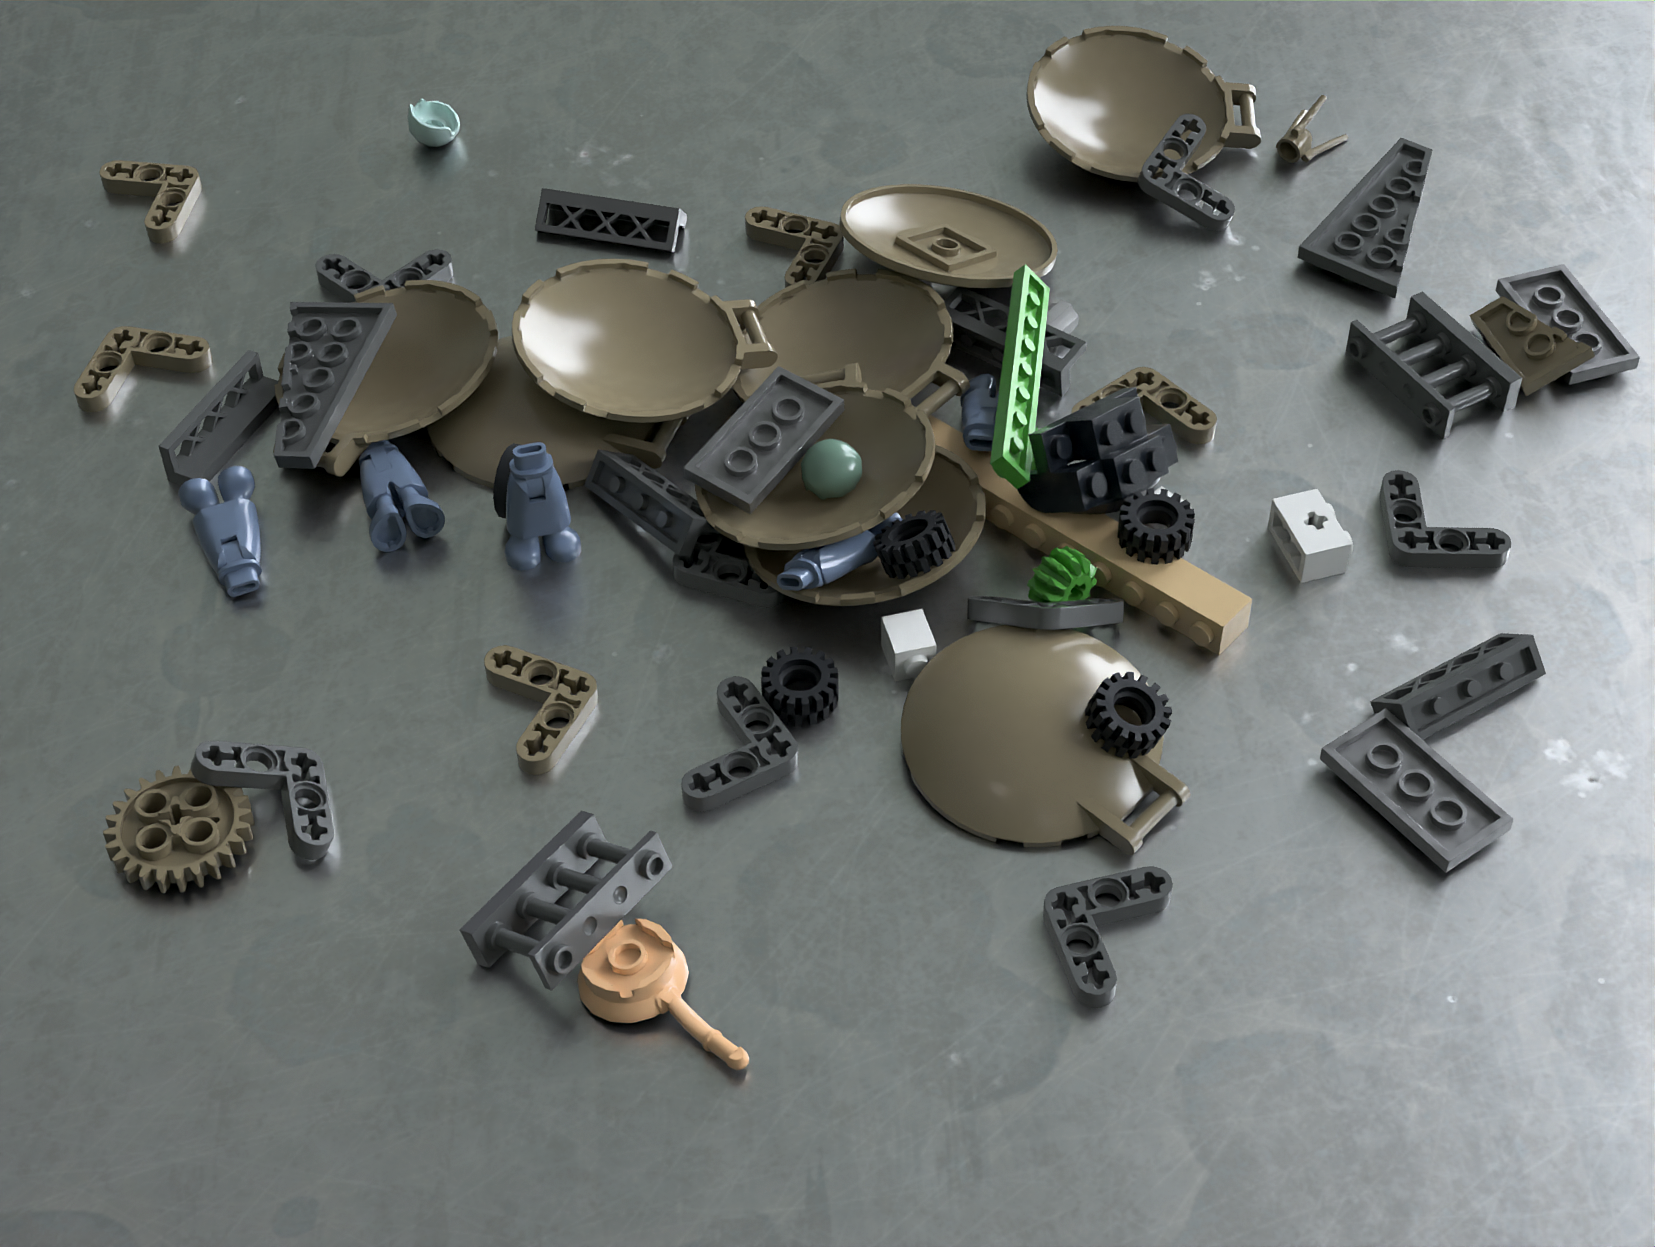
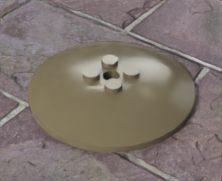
M921 184L880 186L855 194L844 203L841 209L840 230L845 239L856 250L894 271L941 285L965 288L1010 287L1013 283L1014 272L1025 264L1039 278L1046 275L1053 268L1058 252L1057 243L1052 233L1031 215L997 199L955 188Z

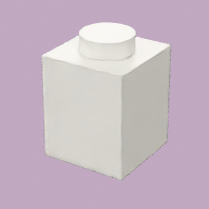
M923 609L881 617V646L894 681L915 679L930 660L936 656L937 645Z

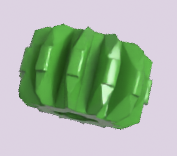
M1068 546L1062 549L1055 547L1049 557L1043 556L1041 564L1033 569L1035 574L1027 584L1030 588L1028 598L1031 601L1052 603L1083 600L1091 597L1089 592L1096 585L1097 580L1094 576L1097 568L1078 550L1071 549Z

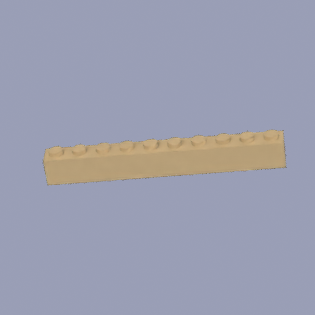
M932 415L928 417L934 433L935 445L941 446L962 458L977 474L979 484L985 495V518L994 523L998 528L1008 531L1025 541L1029 546L1037 548L1047 555H1050L1055 547L1062 549L1068 546L1071 549L1078 550L1097 568L1094 576L1097 580V586L1112 592L1125 600L1129 605L1139 608L1159 620L1163 625L1175 629L1192 639L1197 645L1203 646L1217 655H1220L1248 628L1252 598L1186 560L1182 558L1178 560L1174 555L1173 562L1165 564L1163 558H1159L1158 565L1151 564L1152 558L1146 557L1144 563L1137 561V553L1130 557L1126 554V547L1121 549L1119 545V538H1117L1119 522L1105 514L1043 513L1033 509L1024 501L1018 490L1010 482L995 473L990 464L991 451L969 449L964 442L962 432Z

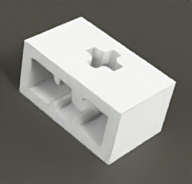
M1313 489L1272 499L1268 529L1300 583L1346 573L1349 556L1353 552L1352 538L1348 531H1343L1336 519L1332 505L1325 502L1319 490Z

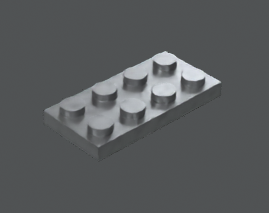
M1565 264L1498 279L1495 291L1500 297L1504 296L1535 314L1539 321L1551 328L1556 326L1566 332L1567 337L1575 342H1583L1592 347L1595 357L1562 375L1569 385L1637 368L1640 356Z
M778 366L683 468L684 478L751 514L804 456L807 449L813 446L844 411V399Z
M1386 708L1321 749L1320 760L1445 873L1511 829L1513 818Z

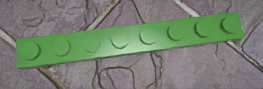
M1026 264L1016 270L1013 275L990 464L999 477L1005 478L1016 489L1030 481L1032 448L1028 434L1035 432L1050 288Z

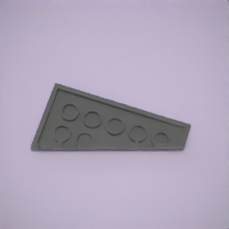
M1400 138L1299 246L1297 258L1387 296L1396 298L1431 160L1432 149Z
M290 302L292 321L288 323L287 332L290 339L289 345L285 347L281 384L284 394L279 402L281 422L277 425L274 458L279 468L315 469L397 316L393 303Z

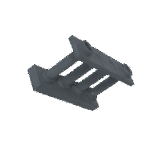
M1423 291L1411 296L1407 317L1401 322L1375 333L1370 332L1358 320L1351 322L1346 351L1349 355L1358 361L1442 439L1450 435L1454 414L1473 404L1488 399L1502 412L1516 406L1522 377ZM1411 333L1418 336L1424 342V344L1398 355L1385 345ZM1436 354L1449 364L1423 377L1419 376L1409 367ZM1461 376L1474 386L1447 400L1434 389Z
M581 810L459 931L477 964L490 968L507 950L530 958L545 989L552 991L673 866L657 832L649 831L632 849L607 842L594 814ZM598 859L617 864L603 879L584 874ZM568 889L587 894L572 910L554 904ZM538 919L556 925L541 941L523 935Z

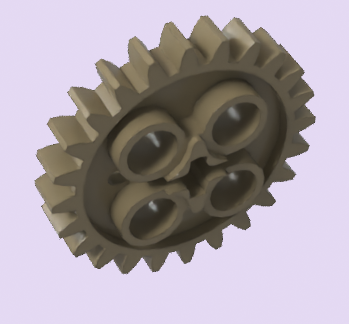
M174 766L172 776L165 777L163 772L157 770L155 774L156 781L150 783L141 777L139 779L140 790L135 791L128 788L124 790L127 802H113L112 805L116 814L106 816L108 829L103 831L107 843L105 845L110 861H113L117 873L125 872L127 881L130 884L140 879L144 890H148L155 882H158L161 893H165L171 883H177L180 892H184L187 887V881L194 880L200 888L204 887L203 876L210 874L212 877L220 879L219 867L224 865L234 868L236 864L233 854L245 855L247 851L244 842L253 840L251 826L255 825L248 795L243 794L242 788L204 784L192 775L191 769L188 774H182L179 766Z

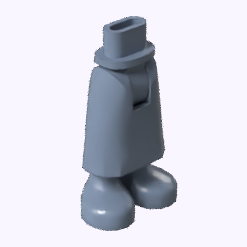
M981 374L969 381L970 388L960 397L963 439L966 446L971 450L992 451L999 393L996 395V380L994 376Z
M389 440L372 442L361 454L358 462L360 464L363 500L367 514L372 519L369 527V536L374 547L384 552L395 551L402 547L406 541L407 534L402 519L403 516H406L411 530L417 536L428 538L438 534L445 524L444 513L438 503L428 499V491L417 472L398 451V448L390 444Z
M541 442L515 447L513 449V459L509 463L510 473L506 496L507 530L511 534L505 545V558L508 565L519 571H528L535 568L541 561V547L538 536H542L546 554L551 560L558 563H568L575 560L581 552V541L577 532L569 527L571 515L560 477L553 465L552 456L547 453L545 444Z
M242 466L228 467L218 476V486L224 501L223 503H220L214 486L208 480L201 478L190 479L184 482L178 492L181 505L185 510L195 515L193 525L210 565L218 575L220 584L226 586L227 593L234 597L257 590L260 586L258 577L262 572L260 567L261 542L256 506L250 501L255 489V481L251 471Z
M896 512L883 522L856 536L829 545L801 550L791 561L785 564L784 572L777 576L779 587L783 590L795 591L821 587L860 566L873 562L878 557L873 545L875 536L882 533L881 529L885 526L891 527L894 520L899 519V521H902V518Z

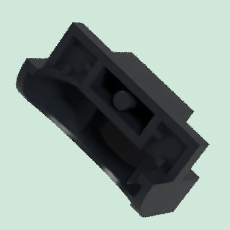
M1136 387L1123 388L1028 434L1037 470H1031L1030 481L1017 490L1030 507L1043 513L1062 512L1092 515L1119 512L1121 505H1124V500L1128 496L1133 499V494L1139 490L1143 496L1146 495V489L1154 488L1160 478L1169 473L1168 467L1178 462L1177 445L1173 438L1171 425H1146L1145 415ZM1085 460V461H1081V462H1077V463L1070 464V463L1073 462V461Z

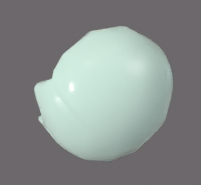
M423 98L419 99L414 107L411 104L409 105L407 116L409 132L418 142L428 147H439L452 141L460 130L459 118L449 105L439 101H425Z

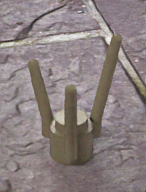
M1321 95L1308 112L1302 110L1286 134L1277 142V152L1285 161L1295 163L1301 158L1307 163L1315 155L1348 140V135L1343 134L1311 148L1312 135L1305 127L1326 101L1327 97L1325 95Z

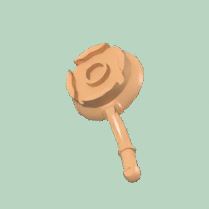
M634 918L636 924L624 925L623 920H620L583 958L577 984L580 999L592 1014L609 1022L634 1023L654 1018L660 1013L664 1014L670 1011V1014L673 1015L682 1027L703 1045L705 1051L714 1053L725 1061L728 1067L734 1070H742L749 1064L748 1054L742 1047H737L723 1037L719 1030L711 1028L681 999V994L685 990L689 975L686 958L661 925L647 919Z

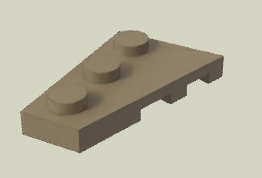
M1504 296L1469 315L1473 325L1495 355L1522 377L1520 389L1525 396L1530 395L1595 357L1592 347L1583 342H1575L1567 337L1566 332L1556 326L1551 328L1537 319L1535 314Z

